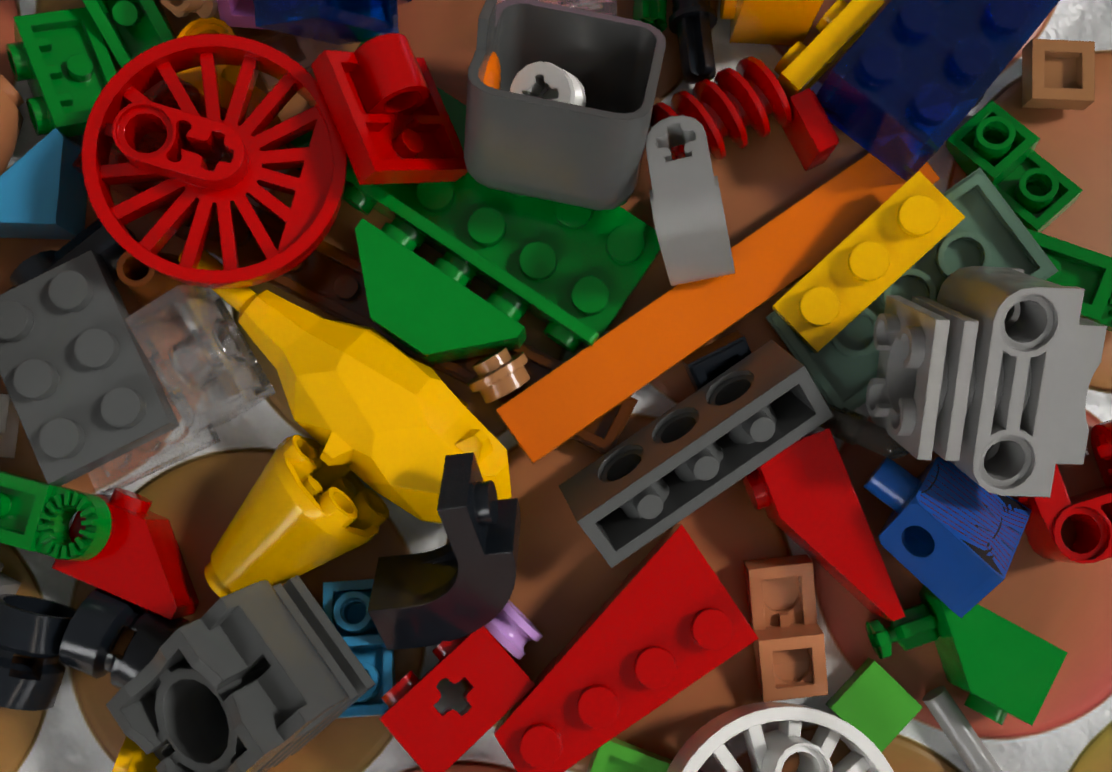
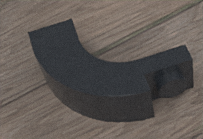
M474 452L446 455L437 511L450 542L438 549L424 553L378 558L368 613L387 650L438 645L443 641L450 642L464 637L494 619L510 599L515 585L521 524L520 506L518 498L498 500L493 481H483Z

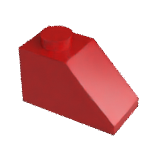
M115 488L112 495H96L106 502L112 518L111 533L105 547L95 557L86 561L55 559L52 568L170 620L194 614L199 600L169 519L149 511L152 504L151 500L125 489ZM83 511L77 512L69 529V537L74 543H76L74 540L76 537L83 536L79 533L80 529L85 530L86 526L81 525V521L86 520V518L80 517V513Z

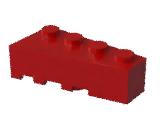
M675 524L669 528L648 555L635 566L597 612L593 613L563 650L534 679L535 686L498 721L494 736L517 772L566 771L759 639L682 524Z

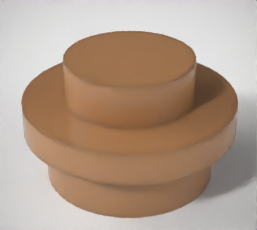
M506 347L501 348L472 366L477 376L467 384L472 393L480 392L485 403L493 402L530 380L531 377L524 367L528 359L524 352L511 356Z

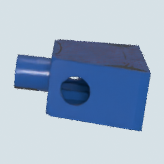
M887 456L863 485L866 490L893 509L878 534L880 544L960 618L1005 579L1032 512L1031 509L1010 496L989 493L950 461H945L941 457H936L916 478Z

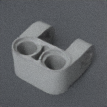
M684 115L663 119L649 131L646 139V153L652 186L649 194L653 220L670 284L674 286L735 274L718 176H714L704 127L695 118ZM678 145H685L686 157L673 160L672 148Z

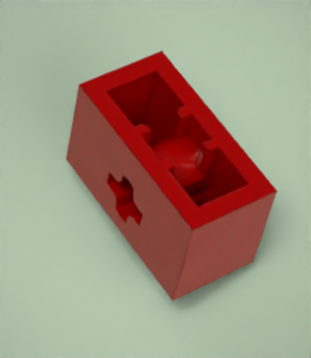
M484 626L459 639L441 642L432 650L433 654L440 660L421 679L412 670L409 671L381 697L389 708L379 717V720L424 772H445L535 686L534 682ZM444 678L453 684L464 679L469 685L462 695L467 705L459 713L451 707L439 713L434 707L441 698V693L436 686Z

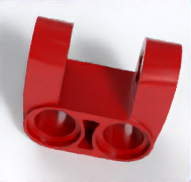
M1112 420L1095 425L1090 433L1091 446L1105 483L1104 487L1069 497L1056 464L1050 497L1010 496L1032 510L1024 531L1033 551L1042 558L1059 562L1086 564L1112 557ZM1067 518L1072 520L1076 528L1075 542L1070 548L1065 546L1061 537L1062 524Z

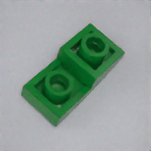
M992 100L946 141V148L965 174L968 176L978 168H981L1023 225L1028 229L1041 233L1075 203L1083 191L1034 151L1040 138Z

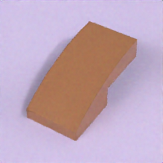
M807 554L743 561L750 626L759 638L753 642V649L763 702L828 695L824 633L817 624L813 562Z

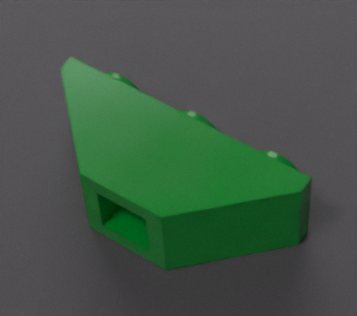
M362 218L355 227L370 319L381 331L432 365L488 355L504 347L508 351L519 349L523 345L527 335L525 326L518 322L522 317V313L508 301L494 293H490L488 298L484 300L465 287L470 279L462 271L439 257L432 265L413 252L417 243L412 238L388 222L380 230Z

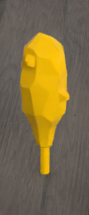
M203 250L198 269L224 270L223 265L206 250ZM182 251V252L180 253V255H179V259H178L179 262H180V259H181V256H182L183 251ZM249 287L212 289L240 313L239 324L277 369L294 420L323 446L319 458L328 466L346 465L374 491L419 520L429 523L442 524L437 506L446 455L474 452L483 481H493L498 500L510 499L512 497L507 449L467 409L468 404L460 397H456L431 367L412 359L373 327L325 319L283 299L269 290L256 294Z

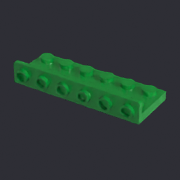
M363 39L358 47L364 44L367 40ZM437 87L464 151L466 105ZM314 130L285 144L288 149L309 147ZM347 155L346 183L343 200L367 216L374 208L392 220L390 224L412 238L417 243L415 249L419 250L422 244L426 243L443 255L442 259L462 271L470 279L469 284L474 277H477L495 289L494 294L516 307L522 313V317L528 311L546 323L547 326L543 333L553 342L572 353L576 351L578 346L583 349L589 345L593 346L598 339L604 336L661 252L656 230L620 206L613 210H594L490 189L478 183L468 172L456 182L359 185Z

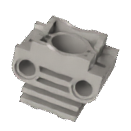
M987 266L960 268L950 274L942 283L937 302L925 296H912L910 301L899 295H886L884 313L878 315L874 326V345L876 350H880L877 376L869 381L866 392V405L871 421L917 460H931L932 451H934L945 461H950L989 493L1000 496L1050 497L1056 464H1084L1089 435L1085 410L1086 396L1091 379L1101 363L1107 326L1080 317L1084 288L1062 286L1025 274L1024 269Z

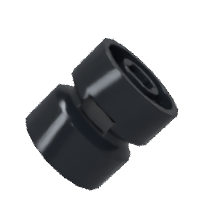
M96 588L81 603L70 620L59 649V659L63 664L96 679L110 673L111 684L121 689L150 663L159 648L178 628L190 622L182 617L170 620L149 610L143 612L142 607Z
M17 594L0 595V707L37 711L47 710L54 706L66 667L58 660L59 649L63 635L77 609L32 596ZM14 653H15V654H19V655L29 656V657H31V658L29 659V658H24V657H19V656H13V655H14Z

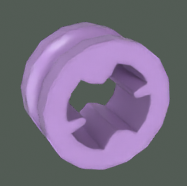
M508 600L499 614L484 626L508 652L519 660L526 654L524 645L528 641L538 642L543 637L536 626L510 600Z

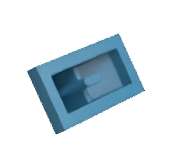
M53 129L0 176V238L72 240L85 230L88 194L82 172V148L58 129Z

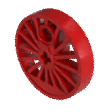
M197 34L168 40L144 51L125 64L110 79L95 101L87 119L81 152L82 172L89 200L97 217L114 240L131 256L147 267L185 284L212 289H237L261 284L287 273L308 258L322 243L336 220L343 199L347 173L346 150L318 82L298 62L267 44L227 34ZM216 65L241 66L225 119L222 120ZM201 66L206 117L199 115L176 73ZM259 71L278 79L279 82L244 121ZM164 79L181 110L152 102L143 93ZM296 92L311 106V108L265 130ZM314 130L309 147L275 150ZM154 131L167 134L166 141L157 151L150 153L137 151L141 138L146 134ZM112 143L117 146L129 163L109 164ZM222 152L228 153L231 159L230 163L219 161L214 171L209 170L206 165L207 160L218 161L222 156ZM302 168L299 178L273 171ZM163 181L114 205L110 185ZM263 187L294 195L291 207L286 206ZM245 194L285 224L278 250ZM175 200L139 243L124 226ZM232 201H234L266 260L239 268ZM217 208L224 270L198 269ZM195 211L179 264L158 256L157 254Z

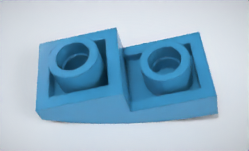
M374 579L323 582V611L375 683L371 689L338 718L381 716L389 708L381 697L396 684L394 650H387L368 613Z

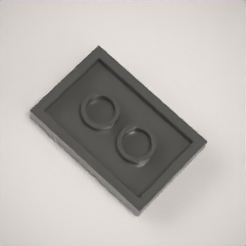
M90 250L0 295V375L47 484L62 486L180 426L101 255Z

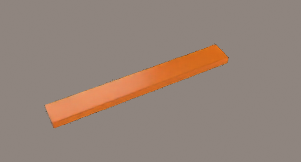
M903 130L733 246L731 251L735 274L675 286L602 336L593 346L589 345L496 409V413L530 462L535 464L677 365L687 356L697 351L810 272L918 171L933 185L940 180L939 176Z

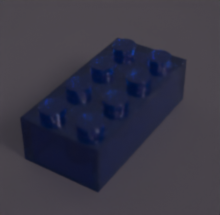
M891 0L831 70L816 96L831 123L907 182L939 150L1060 0Z

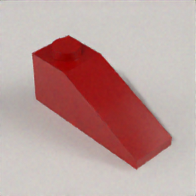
M830 428L802 437L743 478L746 491L756 510L765 508L768 518L868 610L874 615L890 621L906 617Z

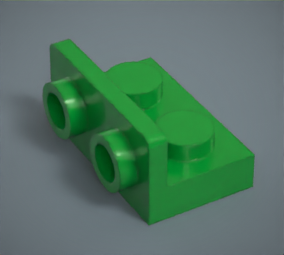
M86 7L13 17L15 43L5 45L6 53L15 80L17 82L27 80L33 98L26 99L31 123L37 136L47 135L55 128L68 138L83 135L87 119L102 89L117 73L102 34Z

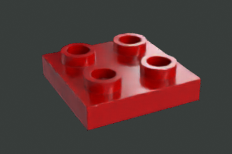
M387 33L376 36L366 41L354 52L324 50L311 64L359 185L456 182L467 173L463 148L424 58L415 57L405 35Z

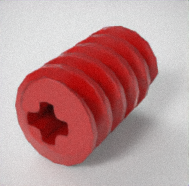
M750 56L739 61L736 71L731 68L718 71L714 82L708 79L697 82L693 88V95L687 91L677 92L671 99V107L663 102L654 104L650 128L659 121L671 116L684 115L695 118L704 127L709 151L716 159L722 160L726 158L724 138L729 137L738 148L743 149L748 146L745 127L750 125L759 137L764 138L771 131L768 115L772 114L775 120L785 127L791 124L793 118L785 91L776 76L761 60ZM678 145L672 148L673 160L686 157L685 145Z

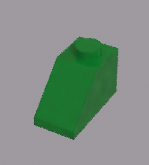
M923 584L919 596L922 604L927 606L930 615L934 616L937 621L936 630L939 637L934 642L947 681L969 693L964 705L1000 725H1003L1007 715H1010L1032 726L1068 652L979 604H976L968 613L960 618Z

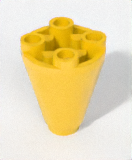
M300 435L287 437L274 451L213 549L210 556L211 561L204 569L207 583L220 598L262 580H268L272 587L279 583L282 585L297 575L300 576L369 542L378 534L380 525L389 518L390 513L387 505L374 491L365 488L358 477L346 465L328 466L319 458L323 450L321 444Z

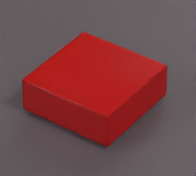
M810 87L789 97L788 101L793 119L788 126H782L805 172L825 163L840 140L815 92L811 91Z

